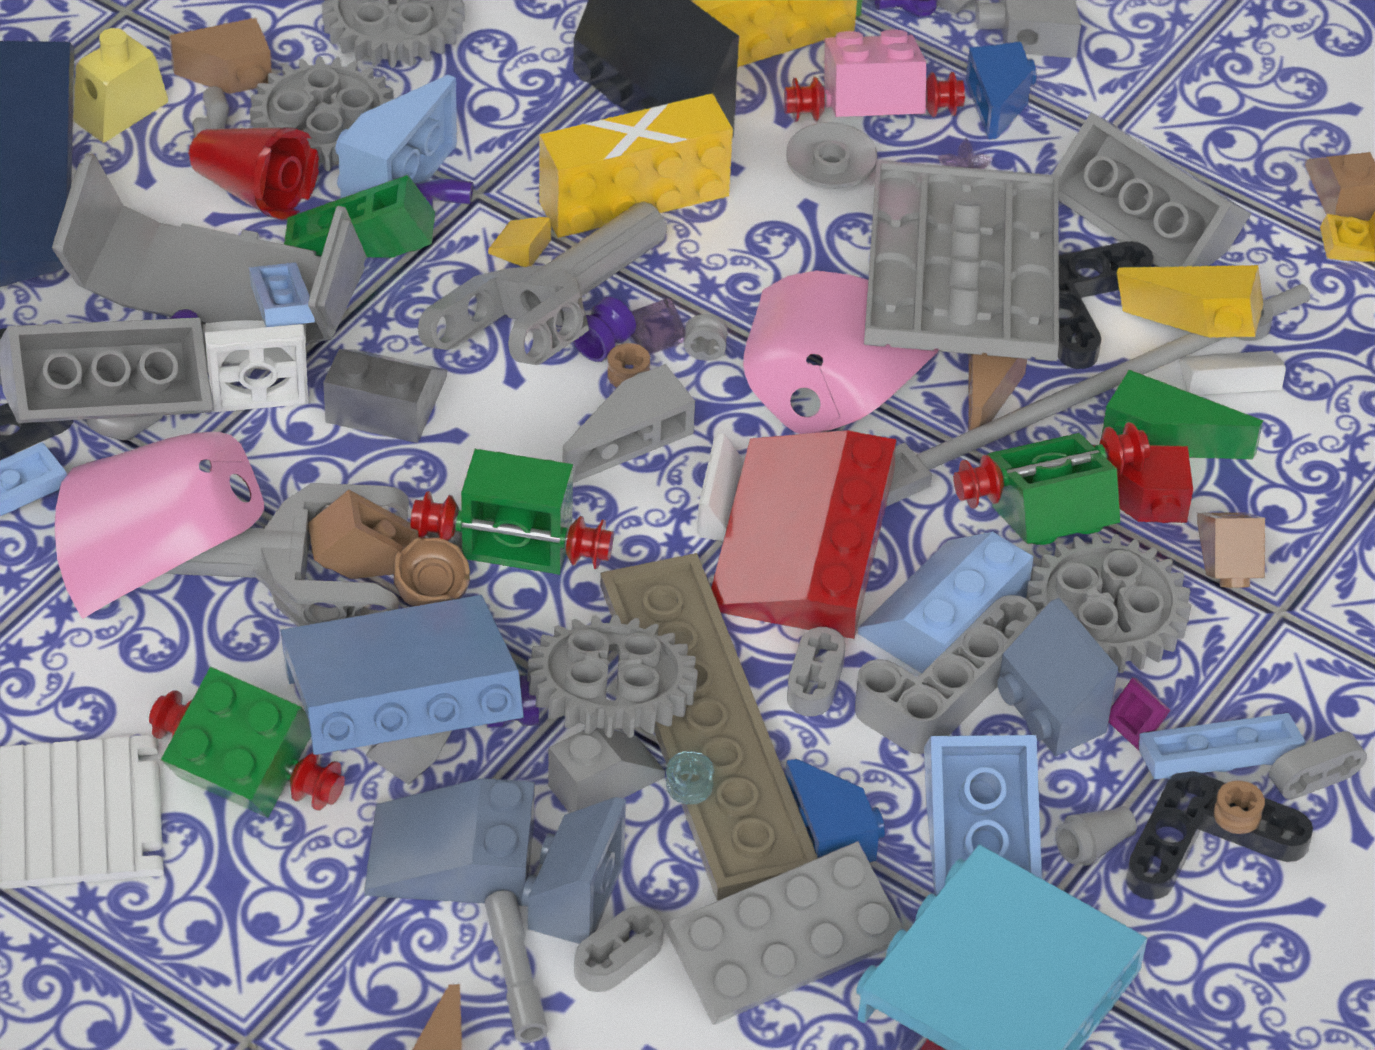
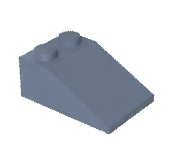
M480 778L376 804L364 888L365 896L485 904V900L489 895L498 891H510L516 895L518 906H522V894L530 869L534 830L535 782Z

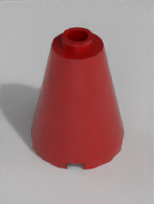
M292 127L204 129L197 134L189 146L190 163L195 172L271 218L284 220L296 215L299 211L293 208L298 205L301 199L309 200L318 177L317 149L310 148L307 140L312 139L307 132Z

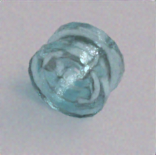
M683 751L675 754L669 760L666 767V790L671 798L679 803L689 805L703 802L711 795L714 768L707 756L695 751ZM689 773L687 781L680 779L681 775ZM693 774L699 776L698 781L691 782Z

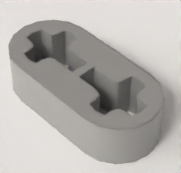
M827 627L813 628L804 633L800 640L788 677L787 689L789 707L800 715L811 717L822 715L832 705L844 666L846 644L843 636L836 630ZM820 649L828 650L825 653L823 663L815 661V655L819 653ZM810 681L818 682L817 689L813 691V694L805 693Z
M1343 731L1283 754L1271 766L1269 777L1286 799H1295L1350 778L1363 767L1367 760V753L1351 732Z
M630 907L584 939L577 946L574 955L575 979L580 986L594 992L608 991L656 957L663 945L664 931L663 921L658 913L647 907ZM633 930L635 933H638L629 939V931ZM645 931H648V932H649V935H648L647 938H645L644 936H642V935H640V934L643 933V932H645ZM609 958L607 968H604L602 965H600V963H603ZM590 960H593L596 963H598L592 968L589 967Z

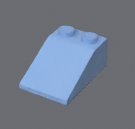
M446 75L362 113L349 129H344L341 132L335 148L336 154L339 155L337 186L340 189L341 198L408 175L414 184L428 181L457 146L455 77Z
M1036 735L930 736L924 746L934 894L937 896L945 886L946 877L954 863L960 858L966 861L979 844L1042 879Z

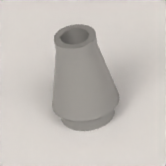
M1125 806L1112 810L1069 815L1065 818L1063 824L1057 827V847L1067 862L1074 865L1079 863L1090 865L1121 841L1133 836L1137 829L1136 820L1132 812Z

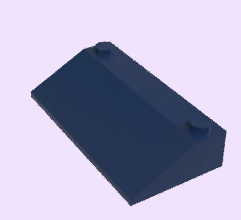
M0 41V287L64 269V266L52 249V245L72 186L74 46L71 42Z

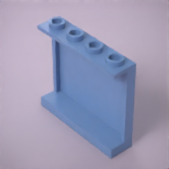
M482 595L280 630L286 676L289 684H296L309 720L314 755L523 718L519 671Z

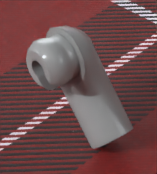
M217 86L208 87L203 93L207 118L198 117L193 120L194 138L204 129L225 127L229 106L224 91Z

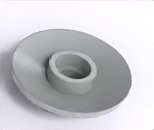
M826 122L807 126L794 134L787 145L786 158L790 169L803 181L823 188H845L864 181L873 173L877 163V149L873 141L859 129L846 124Z

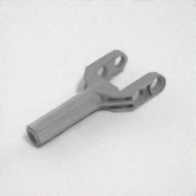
M638 202L546 265L507 268L474 276L429 306L422 313L418 324V335L421 342L430 348L442 350L455 349L502 316L508 315V318L517 319L514 322L508 341L509 352L516 362L539 365L589 331L582 296L665 239L667 225L664 217L652 204ZM475 295L477 309L475 315L470 318L468 305L471 298ZM444 316L446 330L444 336L439 340L437 324ZM556 325L562 326L559 332L556 329ZM531 330L533 345L526 354L524 348L525 337Z
M310 483L284 500L271 520L263 528L250 527L240 535L208 549L164 574L257 578L269 589L276 607L296 626L399 609L398 597L377 583L305 580L310 544L308 522L326 509V505L332 504L348 490L381 507L388 506L396 509L397 512L393 514L406 521L408 518L409 499L402 490L390 486ZM321 602L330 603V604L335 605L336 607H334V608L319 607V606L315 605L314 603H321ZM365 605H380L387 609L380 611L370 610Z

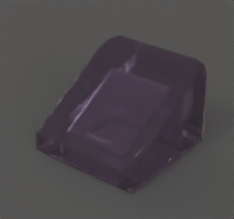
M671 297L631 311L637 326L635 333L631 337L637 345L645 348L649 355L684 343L686 336L685 328Z

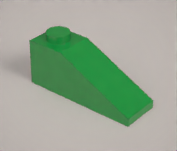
M405 175L288 217L284 245L315 251V256H322L336 207L341 206L346 208L366 256L370 258H393L410 251H417L424 246L432 244L435 210L411 178Z
M1128 370L1106 406L1102 434L1105 428L1111 427L1117 435L1123 434L1125 424L1131 422L1138 430L1145 432L1149 446H1188L1189 458L1253 460L1257 453L1263 420Z

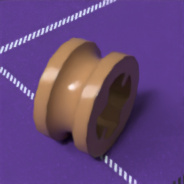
M624 343L611 349L608 354L607 376L610 383L617 388L624 380L640 372L649 371L650 355L648 351L634 343ZM625 365H633V368L626 369Z
M1230 781L1224 784L1218 791L1217 802L1214 808L1215 820L1222 829L1230 833H1250L1260 824L1265 798L1255 785L1247 781ZM1230 803H1235L1236 806L1230 807ZM1248 807V811L1244 812L1242 808Z

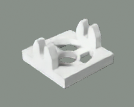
M303 324L205 333L212 412L309 404ZM279 347L292 357V361L275 363L272 359L264 356V348ZM249 351V358L242 361L239 366L221 367L222 362L231 352ZM256 366H263L271 370V373L263 379H250L244 375L248 369ZM287 377L285 380L279 382L278 384L271 386L274 384L277 378ZM239 381H240V383H241L244 387L249 388V389H243V388H241V387L232 385V384H230L229 382H239Z

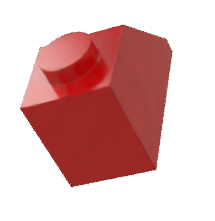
M1150 446V456L1148 459H1145L1144 467L1141 471L1134 470L1130 463L1124 464L1123 473L1117 476L1119 508L1138 522L1187 523L1193 495L1188 446Z

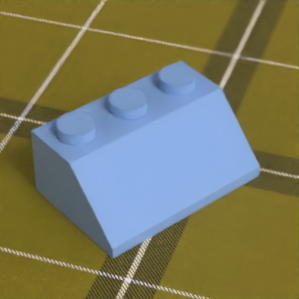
M994 532L948 540L858 627V634L918 672L923 673L996 600L1008 595L1026 598L1034 556Z

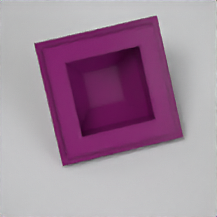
M1131 678L1111 706L1108 723L1139 750L1140 733L1156 731L1171 710L1137 678Z

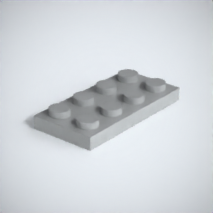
M856 842L668 922L665 931L712 1024L715 1025L887 950L896 933L904 928L861 846Z

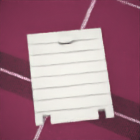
M140 735L130 738L127 736L106 738L105 740L103 738L80 740V742L64 741L53 742V744L39 743L27 744V746H1L0 888L10 889L54 885L55 883L58 885L81 883V881L94 882L106 881L108 879L118 880L162 876L164 873L163 858L157 855L143 856V852L157 851L162 848L159 764L152 760L139 761V756L158 754V739L153 735Z

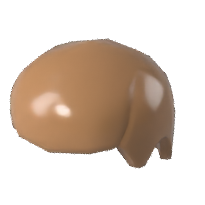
M416 537L401 552L396 553L394 560V585L404 602L412 607L460 599L465 594L470 583L469 562L457 545L445 539H440V537Z

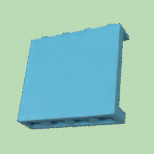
M979 844L966 861L960 858L954 863L946 877L945 886L936 896L931 893L925 898L917 912L916 921L908 931L901 929L896 933L889 944L886 958L878 968L871 965L864 972L856 989V994L860 996L857 1020L865 1023L877 1009L946 1050H1080L1140 972L1147 937Z

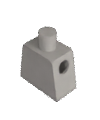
M999 0V3L976 4V27L978 30L1001 29L1003 42H1021L1026 54L1065 58L1077 57L1081 22L1076 0Z

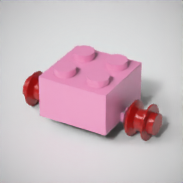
M885 30L881 32V36L864 37L860 32L844 31L837 33L836 38H825L824 86L817 77H813L809 86H800L797 78L794 77L792 87L784 88L785 113L793 114L794 122L799 121L802 113H811L814 121L818 122L825 111V107H832L836 117L925 114V109L932 117H935L939 108H948L951 116H955L957 107H964L965 104L963 80H956L954 71L950 72L947 81H938L934 72H931L926 79V60L914 36L907 35V32L903 30Z

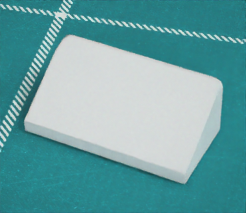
M1273 351L1184 356L1179 359L1187 392L1195 395L1282 390L1286 372L1284 362Z
M717 433V436H714L699 501L697 534H699L700 538L719 541L724 540L744 464L740 454L723 433Z

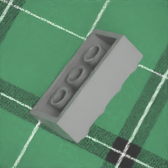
M1092 112L1052 173V175H1059V201L1120 242L1135 241L1146 245L1152 251L1154 257L1153 264L1157 267L1211 265L1228 251L1251 215L1250 212L1127 132Z
M200 318L7 326L0 339V372L3 393L17 423L211 413L213 410Z

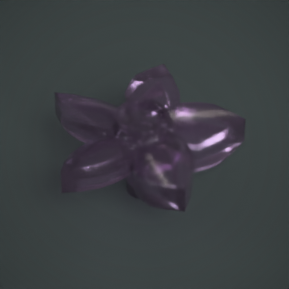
M967 138L959 146L958 157L953 154H945L938 157L943 166L986 169L993 159L984 154L973 156V148Z

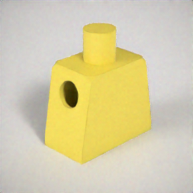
M119 28L104 30L99 36L100 48L80 59L76 65L73 119L76 124L102 143L107 142L168 103L167 93L155 55Z

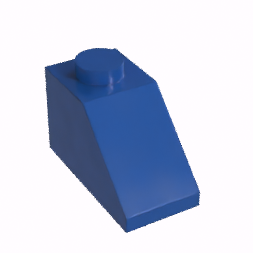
M1021 42L969 48L965 81L988 140L997 139L1028 105L1030 86L1036 84L1037 72L1033 59L1027 58Z
M797 758L787 760L785 777L817 857H823L858 842L868 862H875L877 860L879 839L885 836V826L879 808H871L864 789Z

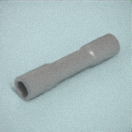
M498 891L486 898L485 908L493 942L498 948L508 991L506 998L515 1037L522 1043L539 1041L547 1035L548 1028L539 990L534 985L524 943L525 931L517 898L513 892Z

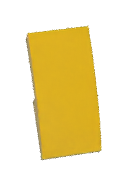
M1375 211L1369 221L1354 217L1326 214L1320 229L1328 259L1375 262Z

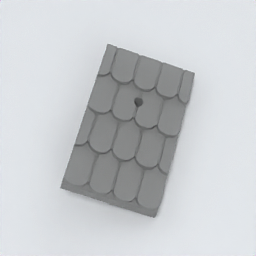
M877 160L864 345L886 347V344H889L890 347L931 351H934L935 348L943 352L978 355L987 353L989 356L1024 359L1035 357L1036 360L1057 361L1059 348V175Z

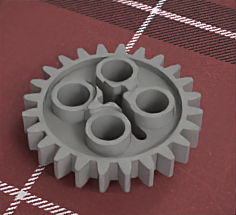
M325 0V2H322V20L324 21V32L330 33V43H340L342 54L355 50L356 61L370 56L372 57V66H376L382 59H388L390 67H395L398 59H404L409 66H413L414 57L419 56L428 62L430 61L431 50L444 54L445 43L455 45L456 34H462L465 3H463V0Z
M320 56L317 57L315 65L309 66L305 60L299 59L298 69L294 70L284 64L282 65L283 76L269 73L268 84L258 83V94L251 96L250 122L253 128L292 127L307 132L312 138L307 139L310 148L317 149L319 163L323 164L326 171H330L332 162H339V155L336 154L335 148L341 132L344 129H349L362 113L393 100L394 90L393 88L386 87V78L384 76L374 78L373 68L370 67L359 72L358 61H353L347 67L341 66L340 57H336L332 64L329 65L325 64Z
M1094 533L1092 544L1088 545L1076 536L1073 538L1071 550L1065 545L1058 543L1056 544L1054 556L1046 553L1042 555L1041 566L1033 567L1031 581L1028 582L1026 599L1034 605L1036 617L1050 601L1060 598L1118 666L1119 673L1124 672L1126 661H1131L1141 670L1144 669L1146 655L1159 663L1162 661L1164 649L1171 652L1175 651L1177 639L1184 638L1191 604L1188 603L1190 588L1182 587L1184 574L1178 572L1171 573L1173 564L1171 558L1157 562V548L1153 547L1143 553L1138 550V539H1134L1128 546L1121 545L1119 534H1114L1110 543H1103L1099 534Z
M593 615L591 625H584L581 621L572 619L571 630L557 625L554 627V637L542 635L540 646L532 647L531 659L528 661L527 681H529V694L536 695V706L538 708L549 707L548 718L555 719L565 716V727L568 729L581 723L585 724L584 730L587 735H590L597 727L604 728L607 738L613 736L615 729H622L629 738L633 737L636 727H641L646 732L652 734L654 733L655 721L669 727L672 725V715L683 717L686 705L693 704L698 670L695 669V656L687 655V644H675L674 633L659 636V625L653 624L646 629L639 628V618H634L628 625L621 624L618 615H613L610 623H602L598 616ZM610 651H617L619 654L616 700L610 701L606 698L608 656Z

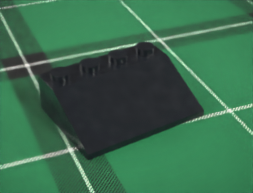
M588 0L575 33L573 44V72L582 81L588 82L604 94L610 102L620 106L628 113L713 93L733 128L732 139L734 138L739 35L690 0Z

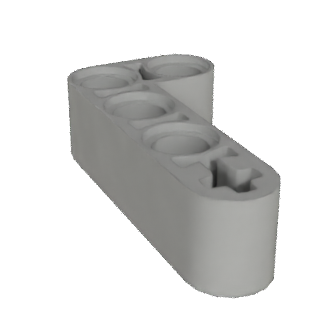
M1008 595L999 598L919 677L914 676L888 660L876 659L868 661L858 671L855 699L857 718L904 750L911 753L924 754V746L930 736H949L998 687L997 681L1000 675L1002 655L1036 618L1034 605L1028 599L1021 596Z

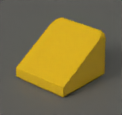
M536 217L511 220L488 248V254L521 267L532 266L551 242V218Z

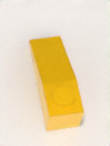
M1258 265L1118 268L1117 270L1123 312L1208 338L1256 336L1263 308Z

